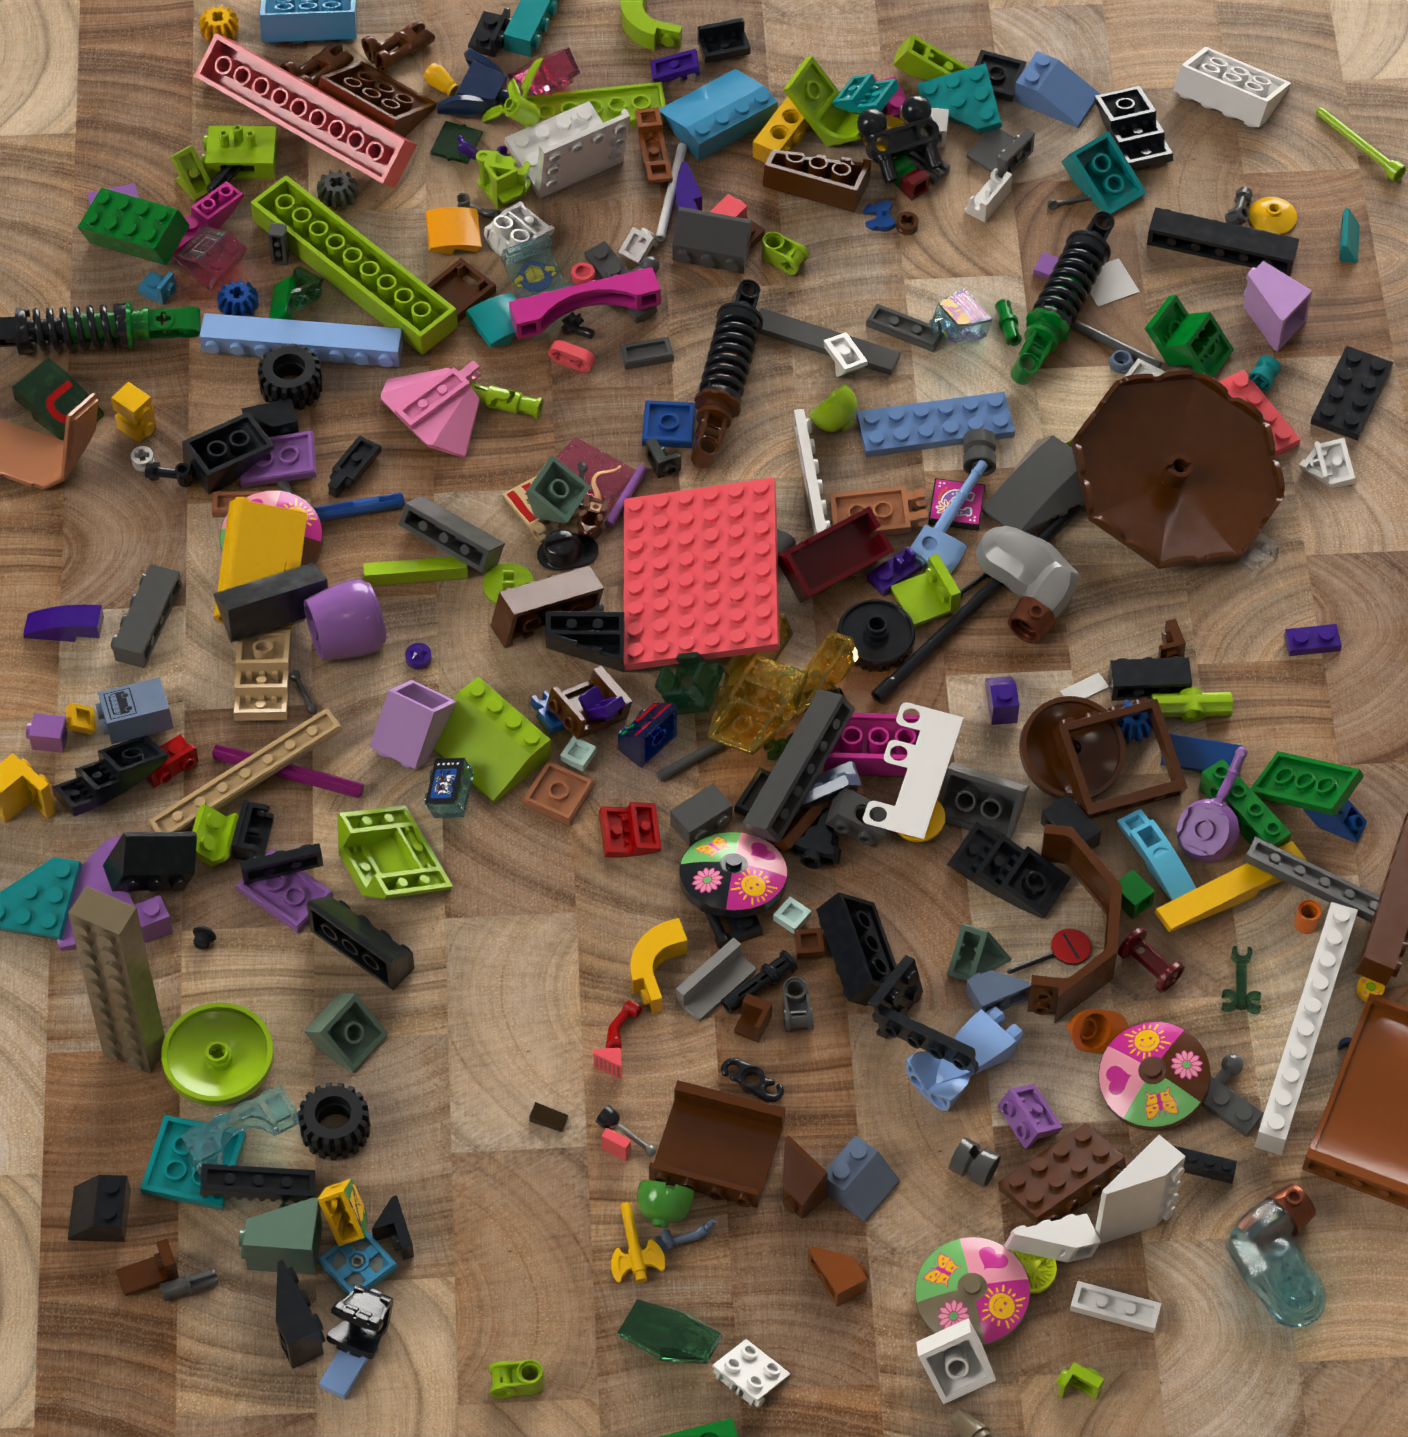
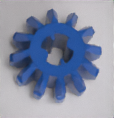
M241 279L238 283L230 280L229 286L222 285L221 291L217 294L218 309L223 315L254 316V312L259 306L258 292L250 282L244 284Z
M1127 699L1123 702L1124 707L1133 705ZM1147 712L1116 720L1123 733V737L1127 738L1129 744L1132 742V739H1135L1140 744L1143 741V737L1149 739L1153 731Z

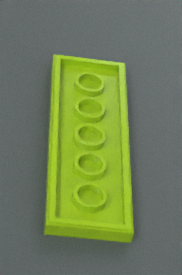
M662 82L527 95L526 97L528 101L534 103L540 110V118L537 123L590 101L603 123L620 116L621 110L626 108L630 115L629 127L637 126L635 110L657 107L660 109L666 106Z

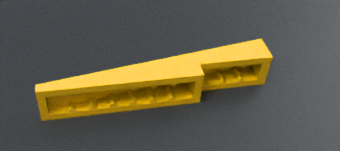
M1293 841L1278 847L1307 861ZM1246 863L1156 908L1154 913L1168 932L1171 933L1253 899L1260 890L1283 880Z

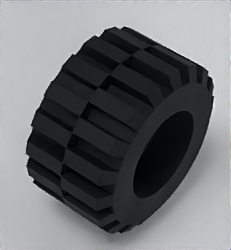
M291 343V346L281 344L280 348L276 346L271 348V352H266L263 355L264 359H260L258 378L260 392L265 402L291 398L294 409L299 408V410L305 409V405L311 406L314 403L313 399L317 400L323 388L321 366L318 357L315 356L312 350L307 351L306 346L297 347V344ZM289 375L299 376L291 380L281 379Z
M331 1082L326 1083L325 1088H321L319 1085L315 1087V1093L308 1092L305 1095L306 1101H301L298 1119L303 1143L306 1147L309 1146V1151L312 1154L318 1152L319 1158L325 1159L326 1156H330L331 1160L337 1161V1157L349 1158V1153L352 1152L355 1155L359 1152V1146H365L367 1143L366 1137L370 1136L371 1125L368 1105L360 1092L356 1093L355 1088L352 1086L345 1088L344 1083L332 1086ZM334 1114H340L349 1118L345 1125L335 1129L320 1125L324 1118Z

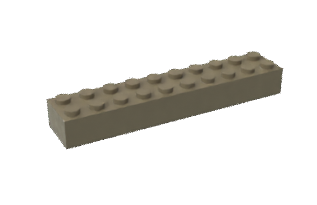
M85 886L68 914L102 1052L111 1060L117 1061L119 1059L136 1071L143 1070L151 1074L161 1058L165 1035L137 907Z

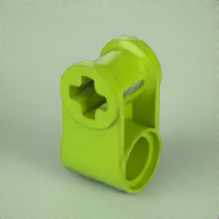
M768 232L763 237L762 259L789 275H795L799 270V265L810 256L808 249L804 245L794 242L778 232Z
M535 1360L499 1361L490 1364L488 1367V1372L492 1375L490 1396L493 1398L506 1399L515 1396L536 1395L545 1387L542 1366ZM530 1374L537 1375V1378L534 1380H525V1377Z

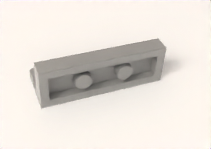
M733 937L676 988V1003L697 1021L703 1020L721 1004V999L735 991L756 972V967L741 955V943Z

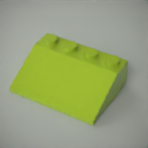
M479 676L461 689L453 698L457 703L433 749L442 759L465 758L461 776L493 804L552 757L551 739Z

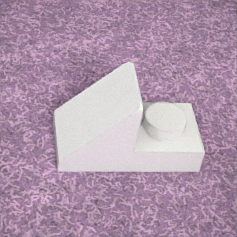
M847 332L824 340V348L835 362L837 377L868 365V361Z

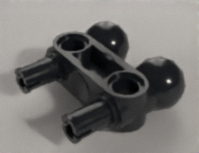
M921 95L907 98L902 105V117L907 124L886 130L887 118L883 112L877 109H867L858 117L857 127L860 134L865 137L867 144L866 153L874 163L879 164L886 184L899 179L893 158L906 153L923 150L930 170L944 165L937 148L940 141L938 136L939 126L931 117V104ZM920 129L928 131L929 138L922 136ZM876 142L882 143L885 151L877 149Z

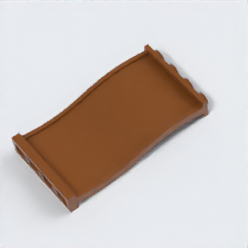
M1370 993L1326 1108L1305 1156L1302 1170L1408 1209V1005H1402L1389 1000L1385 996Z

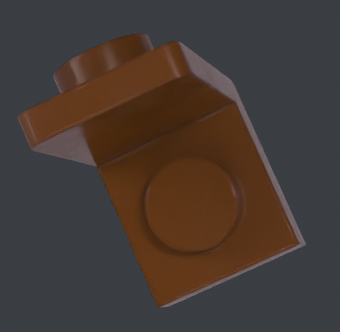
M168 1239L156 1242L159 1253L154 1254V1257L116 1270L124 1296L179 1278Z

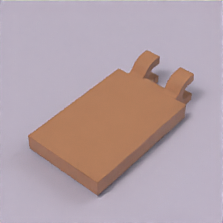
M906 486L832 493L830 494L833 525L870 506L881 527L870 534L871 537L876 536L882 531L885 532L886 536L911 533V527L922 530L925 525H928L927 509H925V490L922 488L907 492ZM912 507H913V508H916V509H922V510H918V511H916V512H913Z

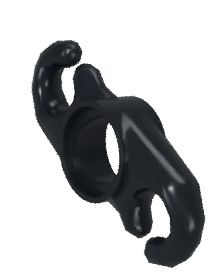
M729 1058L721 1065V1073L724 1077L729 1075V1066L734 1065L739 1068V1072L730 1075L729 1078L731 1081L740 1084L741 1089L747 1094H752L767 1103L777 1102L784 1095V1088L780 1083L776 1085L777 1093L775 1095L767 1094L766 1088L774 1086L775 1081L767 1078L763 1070L757 1066H752L739 1058ZM748 1075H756L760 1078V1082L752 1086L748 1085L744 1079Z

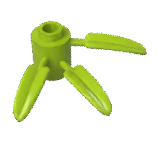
M543 58L537 59L528 70L521 86L524 90L522 96H520L521 92L516 80L513 78L508 84L509 98L505 101L504 109L502 105H498L487 110L482 117V123L498 118L503 113L523 126H534L538 122L540 110L534 103L528 101L526 97Z

